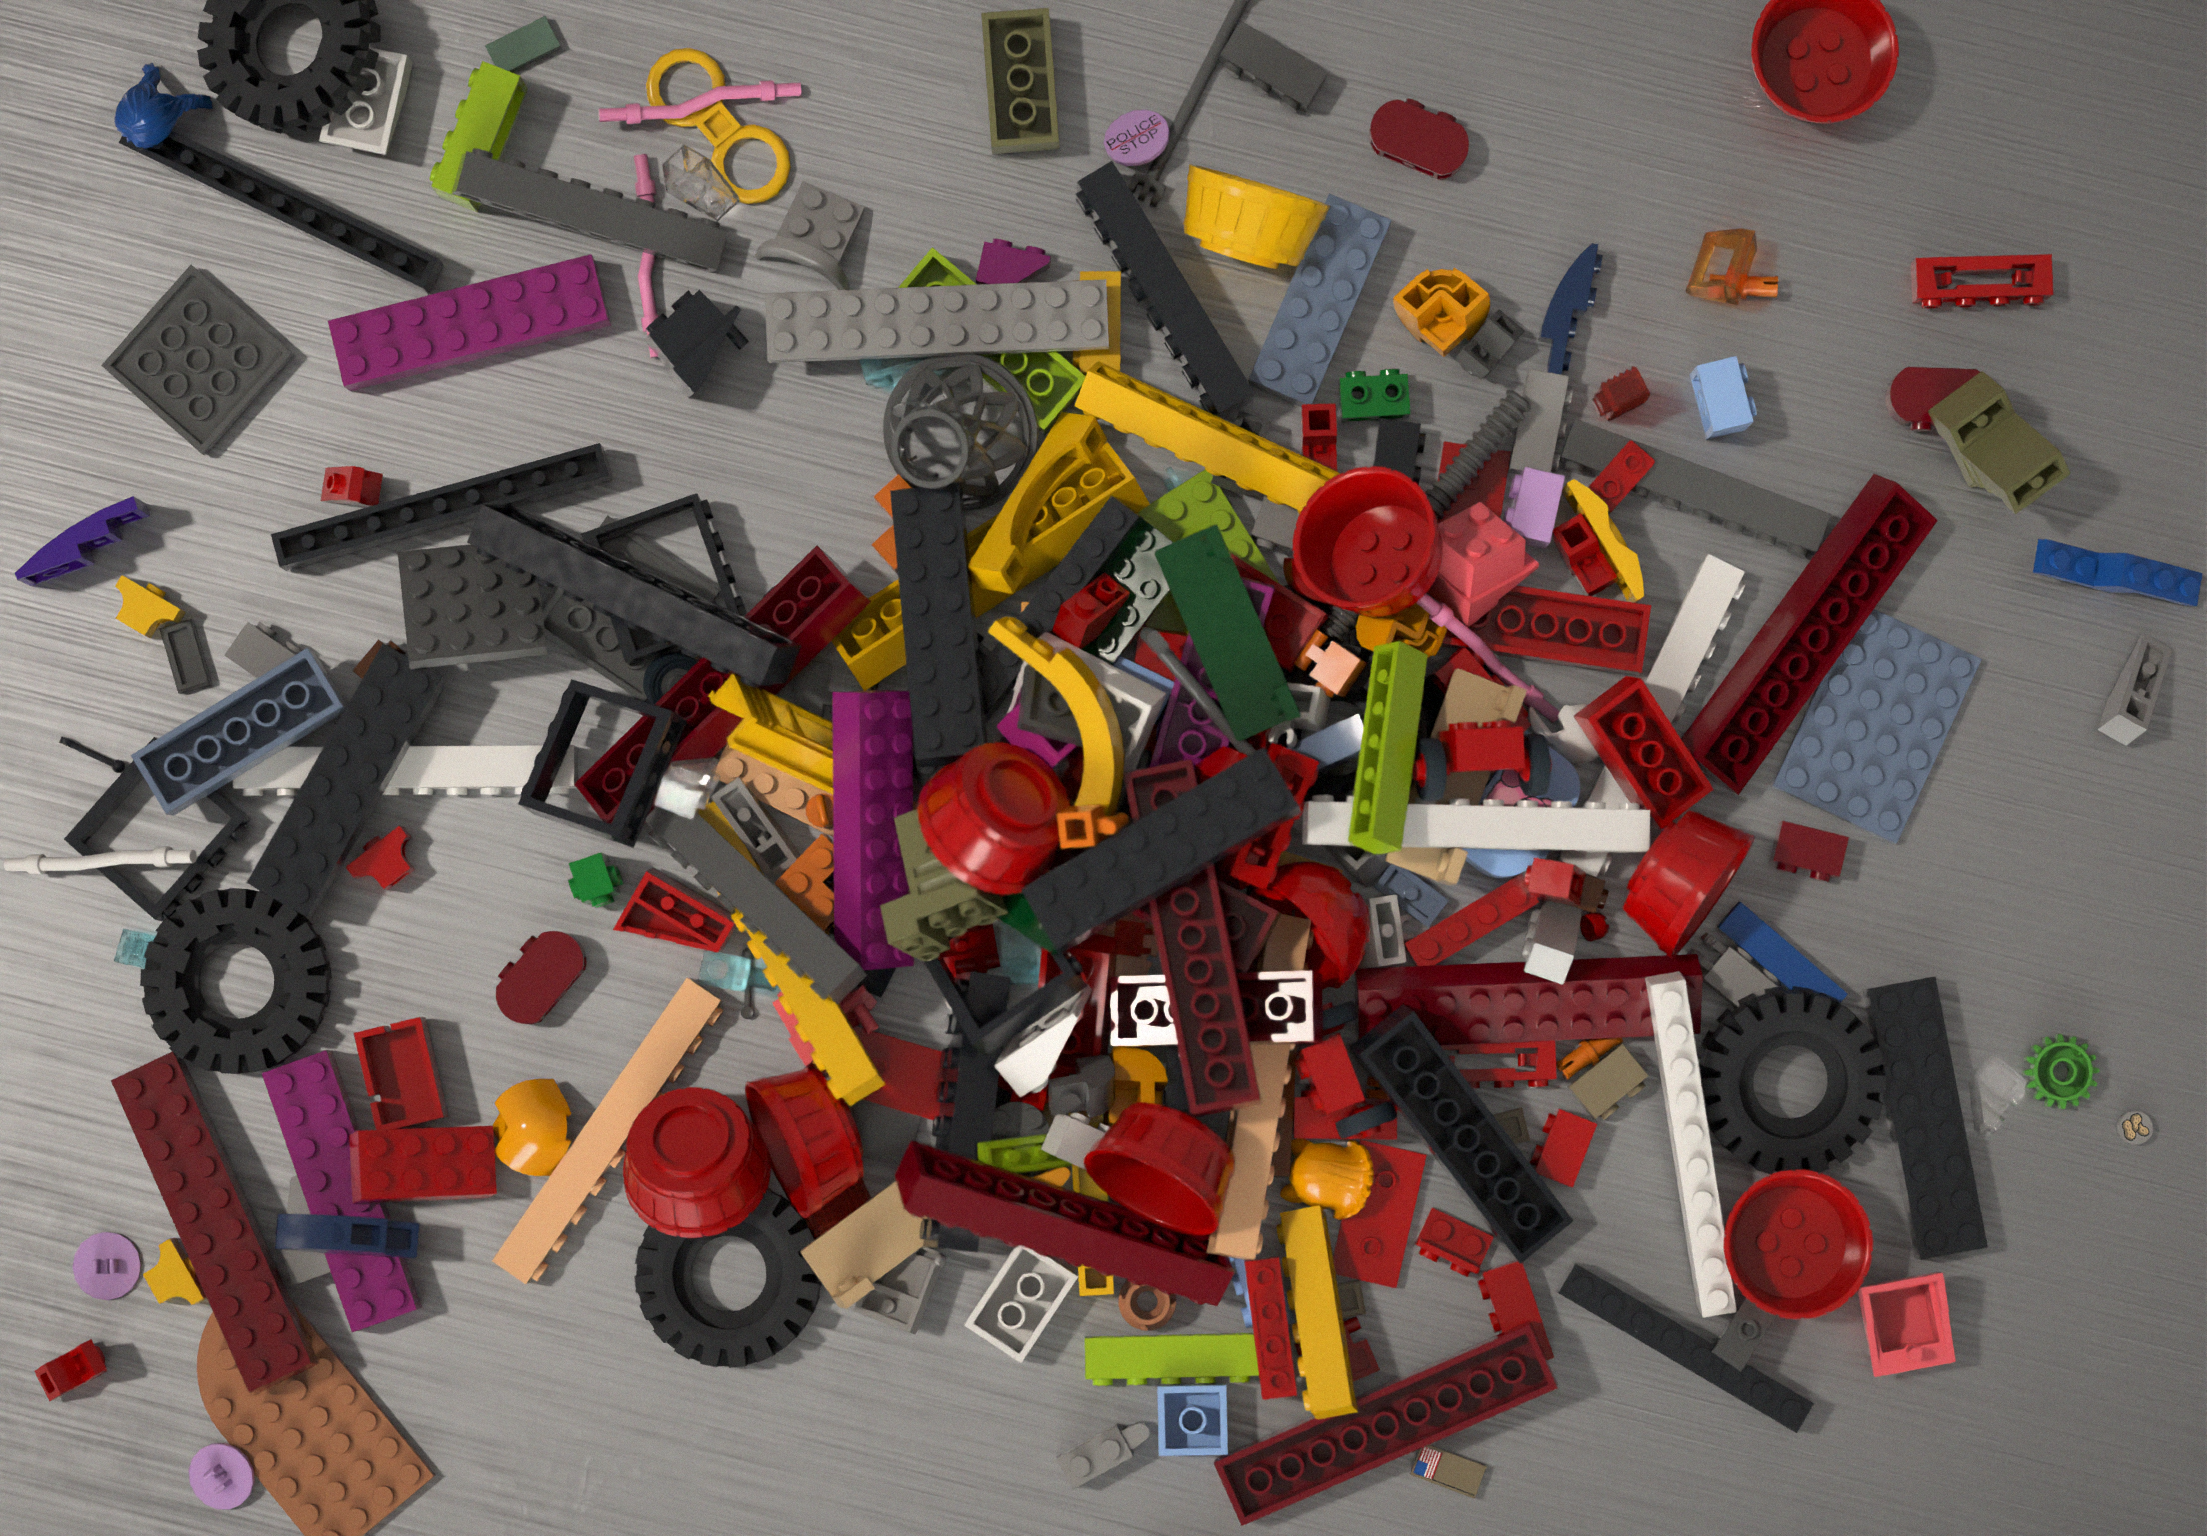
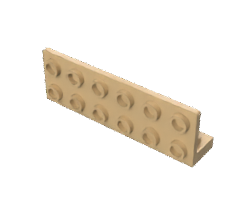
M1455 669L1429 738L1438 739V731L1448 730V724L1478 722V728H1482V722L1512 720V723H1515L1527 690L1515 685L1505 687L1464 670ZM1491 770L1450 772V775L1446 776L1444 795L1442 799L1436 800V805H1449V799H1470L1471 806H1478ZM1415 780L1409 792L1408 804H1415V798H1420L1417 793ZM1402 847L1401 851L1387 853L1385 860L1390 864L1445 885H1456L1468 852L1462 850L1463 848Z
M895 1180L803 1248L801 1254L838 1307L847 1309L874 1289L872 1283L923 1246L924 1239H920V1225L922 1219L927 1217L917 1218L904 1210Z

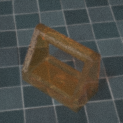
M1739 228L1706 232L1685 292L1688 295L1738 305L1758 249L1755 231ZM1714 247L1733 249L1734 253L1725 279L1703 282Z

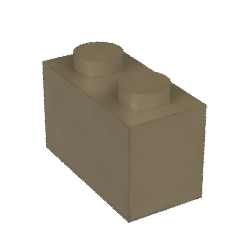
M1619 1044L1600 1059L1597 1064L1590 1067L1568 1085L1567 1088L1592 1119L1601 1116L1605 1120L1619 1108L1616 1103L1626 1094L1629 1098H1632L1646 1086L1643 1080L1648 1075L1623 1044Z

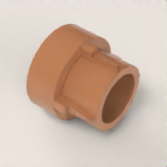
M1126 1280L1119 1292V1310L1124 1320L1132 1327L1143 1331L1156 1330L1164 1326L1172 1318L1176 1309V1294L1167 1295L1155 1287L1145 1284L1138 1286ZM1144 1291L1153 1292L1158 1300L1156 1307L1150 1311L1142 1310L1137 1303L1138 1296Z

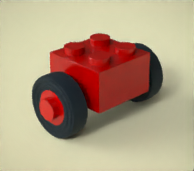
M1512 720L1482 722V728H1478V722H1460L1448 724V730L1438 731V739L1424 738L1418 740L1415 747L1412 774L1420 799L1425 801L1442 799L1446 787V776H1449L1450 772L1514 769L1515 772H1518L1519 783L1525 795L1540 796L1548 791L1552 761L1544 735L1537 733L1524 735L1523 727H1512Z
M1353 1001L1333 1006L1332 1002L1323 1005V1036L1330 1034L1328 1036L1329 1039L1323 1041V1043H1317L1297 1052L1299 1058L1294 1061L1301 1080L1307 1078L1312 1091H1309L1307 1096L1314 1112L1320 1110L1321 1116H1325L1355 1104V1107H1358L1352 1110L1348 1117L1335 1122L1341 1139L1361 1133L1362 1138L1380 1132L1382 1131L1380 1128L1381 1124L1398 1117L1392 1101H1387L1380 1105L1372 1103L1364 1105L1367 1101L1362 1093L1340 1036L1341 1034L1340 1032L1336 1033V1031L1343 1029L1346 1023L1359 1017Z

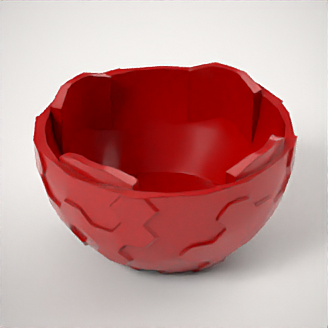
M1294 862L1278 866L1277 875L1274 881L1268 884L1266 890L1250 884L1246 893L1253 899L1284 915L1292 916L1291 912L1295 910L1296 917L1304 919L1308 917L1311 920L1310 929L1313 930L1314 937L1311 948L1309 950L1306 949L1304 963H1308V971L1322 973V989L1328 987L1338 989L1357 970L1366 953L1365 948L1367 942H1369L1371 930L1369 907L1360 893L1356 892L1354 894L1351 891V882L1333 866L1322 865L1316 862Z

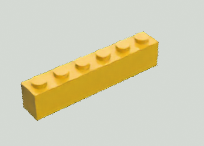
M1320 1205L1280 1213L1282 1224H1277V1235L1280 1244H1285L1287 1257H1282V1267L1285 1277H1290L1292 1290H1287V1299L1290 1310H1295L1297 1323L1292 1324V1331L1295 1343L1301 1344L1302 1356L1297 1357L1300 1376L1306 1377L1308 1390H1303L1306 1411L1311 1410V1413L1317 1420L1358 1412L1326 1212Z

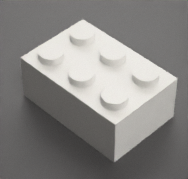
M1022 1246L1015 1247L964 1326L1022 1363L1073 1286L1078 1275L1050 1256H1041L1032 1249Z

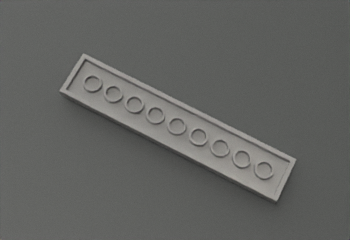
M1106 279L765 293L768 363L1109 349Z

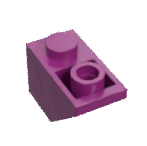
M993 239L992 243L984 241L975 280L976 284L1027 283L1050 268L1051 256L1045 255L1046 250L1038 247L1026 246L1025 250L1012 248V242L1002 239Z

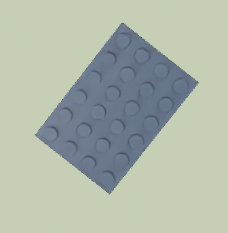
M1873 609L1818 685L1771 787L1893 844H1897L1982 659Z

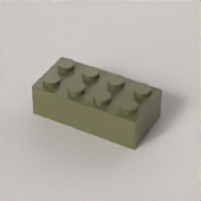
M1049 8L981 13L992 154L1060 149Z

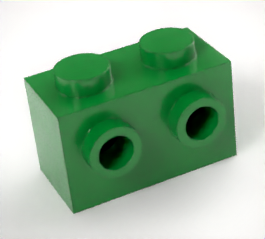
M1383 369L1379 371L1377 376H1366V371H1350L1345 373V378L1339 379L1341 423L1380 420V418L1391 420L1409 418L1408 374H1400V369ZM1392 390L1396 393V396L1389 397L1386 391ZM1358 392L1363 398L1355 399L1352 397V393Z
M600 852L568 863L573 878L568 879V883L574 899H581L582 903L600 908L614 903L613 896L621 894L618 886L624 884L618 866L610 863L608 855Z

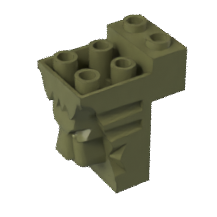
M1983 371L1928 410L1938 433L1947 441L1967 485L1971 488H1985L1987 492L1994 493L2002 498L2005 506L2015 514L2071 474L2061 451L2015 413L2005 389Z
M918 809L894 818L910 894L880 906L888 944L920 961H930L939 957V953L951 949L948 936H960L970 927L978 924L987 925L997 920L998 916L1008 913L1001 894L983 891L969 885L968 882L965 883L952 874L935 857L920 829Z

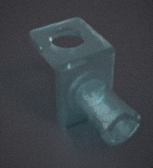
M708 950L703 952L698 976L700 984L741 992L746 991V986L767 989L773 992L777 988V986L773 988L762 971L764 968L751 966V958ZM714 960L723 961L727 967V972L721 979H713L709 975L708 967Z

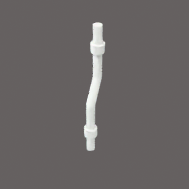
M170 846L155 847L154 850H121L81 857H46L44 854H30L27 858H6L4 868L6 871H27L31 875L45 874L47 871H80L119 864H154L156 867H171L176 863H195L197 853L195 850H173Z

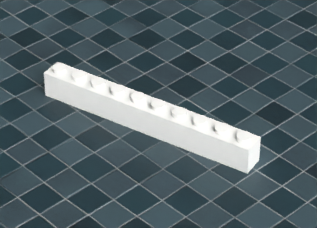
M1710 554L1704 557L1644 680L1645 685L1670 723L1673 720L1679 722L1687 706L1682 700L1687 690L1692 692L1695 690L1702 675L1697 669L1702 659L1706 661L1710 659L1717 643L1712 641L1717 629L1724 630L1731 616V612L1727 611V608L1732 598L1738 601L1746 585V582L1741 580L1745 571ZM1603 764L1585 802L1606 803V809H1619V803L1630 802L1606 765ZM1561 851L1557 861L1575 864L1586 872L1587 875L1597 877L1598 873L1605 874L1613 857L1608 855V852Z
M543 745L410 746L386 787L383 796L399 795V789H413V795H433V789H447V795H467V789H481V795H501V789L514 788L515 794L521 795L522 788L527 783L533 770L535 758ZM569 745L549 794L565 795L569 794V788H577L574 783L578 780V747L575 745ZM286 747L233 780V788L243 790V796H263V790H277V796H296L297 790L301 788L323 747Z
M1313 795L1312 801L1305 802L1302 845L1355 846L1347 842L1354 796H1347V802H1333V796ZM1415 798V804H1408L1402 847L1644 853L1649 850L1650 810H1640L1639 803H1619V809H1606V803L1585 802V808H1572V802L1552 801L1550 808L1538 807V801L1519 800L1517 801V807L1504 806V800H1483V806H1471L1470 799H1449V805H1436V801H1425Z
M1679 971L1645 977L1696 1305L1703 1318L1737 1312L1732 1278L1726 1265L1723 1249L1724 1227L1686 982Z

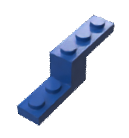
M2038 539L2033 573L2109 593H2139L2185 606L2198 605L2203 574L2129 553H2098L2049 539Z

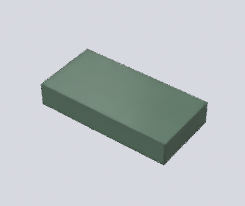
M546 16L485 45L494 65L510 72H514L561 48Z

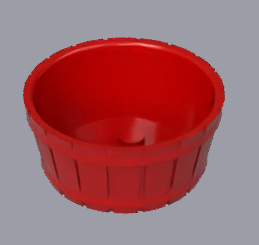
M1770 0L1761 12L1760 18L1758 17L1751 43L1753 70L1762 91L1779 110L1791 117L1802 121L1824 124L1853 118L1874 105V102H1877L1889 87V82L1892 81L1896 72L1897 57H1899L1898 36L1895 34L1896 28L1888 11H1885L1884 5L1880 0Z
M1358 467L1332 477L1308 499L1307 505L1303 507L1295 525L1293 557L1303 582L1321 599L1338 608L1350 610L1356 614L1380 617L1392 615L1411 607L1431 588L1441 566L1443 543L1433 507L1423 490L1411 478L1386 467Z
M994 742L993 744L987 743L971 749L962 758L944 766L926 782L919 795L918 820L919 824H921L920 829L927 845L931 847L930 850L942 865L946 866L957 878L983 891H992V893L1012 894L1013 892L1016 894L1022 892V888L1043 877L1051 866L1060 843L1057 813L1070 807L1069 799H1067L1066 790L1062 782L1059 781V777L1041 758L1020 746Z
M1688 811L1677 823L1672 821L1665 827L1639 863L1626 889L1630 893L1623 905V910L1659 946V950L1664 952L1670 959L1674 958L1696 933L1727 889L1746 858L1755 836L1742 829H1737L1709 818L1700 812Z
M804 1068L799 1071L766 1078L760 1077L745 1083V1097L753 1124L761 1133L767 1146L771 1160V1169L790 1203L804 1218H808L822 1210L824 1205L849 1187L857 1184L858 1180L864 1176L863 1146L852 1114L842 1097L838 1100L835 1098L826 1083L827 1079L816 1068Z
M687 1087L660 1095L642 1109L628 1133L623 1163L624 1188L628 1201L635 1213H638V1216L646 1224L668 1235L676 1237L678 1235L682 1238H701L705 1235L707 1237L727 1231L728 1228L738 1225L760 1204L764 1197L763 1194L766 1193L771 1175L769 1173L771 1171V1160L761 1133L735 1101L711 1089Z
M1147 1102L1133 1103L1124 1109L1116 1122L1100 1140L1093 1144L1091 1150L1084 1158L1085 1169L1090 1178L1114 1201L1154 1224L1176 1232L1200 1236L1212 1234L1218 1229L1224 1213V1204L1231 1179L1235 1173L1236 1164L1234 1153L1229 1149V1146L1201 1121L1174 1108Z
M1810 1170L1780 1171L1755 1182L1740 1196L1733 1206L1724 1231L1723 1249L1729 1274L1737 1288L1750 1302L1763 1311L1775 1316L1777 1314L1779 1317L1787 1319L1816 1318L1825 1315L1826 1312H1832L1840 1308L1848 1301L1849 1297L1852 1298L1864 1282V1276H1867L1872 1260V1229L1869 1228L1871 1225L1863 1206L1859 1205V1200L1848 1188L1841 1186V1183L1834 1178L1822 1173L1817 1174L1818 1172Z

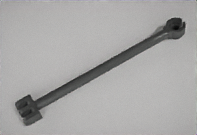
M1234 0L1169 128L1170 137L1168 145L1162 154L1153 160L1146 175L1138 171L1135 172L1128 187L1132 194H1134L1138 184L1143 186L1138 196L1139 200L1144 202L1151 190L1155 194L1151 198L1150 205L1155 208L1157 207L1166 190V185L1158 182L1219 62L1222 50L1233 34L1250 0Z
M1148 627L1142 629L1140 633L1142 640L1159 656L1239 752L1248 756L1256 752L1247 739L1236 740L1225 713L1169 648V644L1159 632ZM1303 812L1299 819L1294 821L1292 826L1298 834L1302 833Z

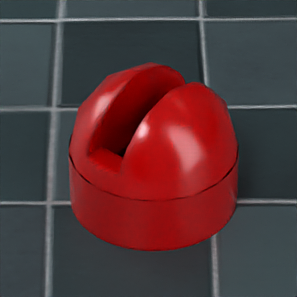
M1591 913L1582 916L1580 929L1587 941L1599 940L1607 935L1610 929V925H1606L1605 920L1607 917L1601 913Z

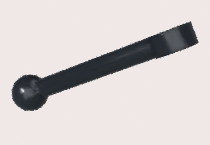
M61 736L59 743L111 766L114 772L121 773L125 769V763L122 760L114 761Z

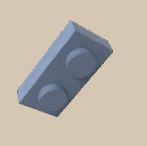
M1390 864L1374 885V888L1384 896L1397 894L1398 906L1427 928H1429L1449 901L1409 870Z

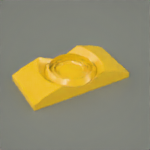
M1572 479L1562 489L1564 497L1575 515L1580 513L1583 515L1597 537L1600 550L1617 575L1618 582L1616 584L1626 601L1638 603L1644 597V587L1637 554L1628 548L1620 531L1610 518L1608 505L1588 487Z

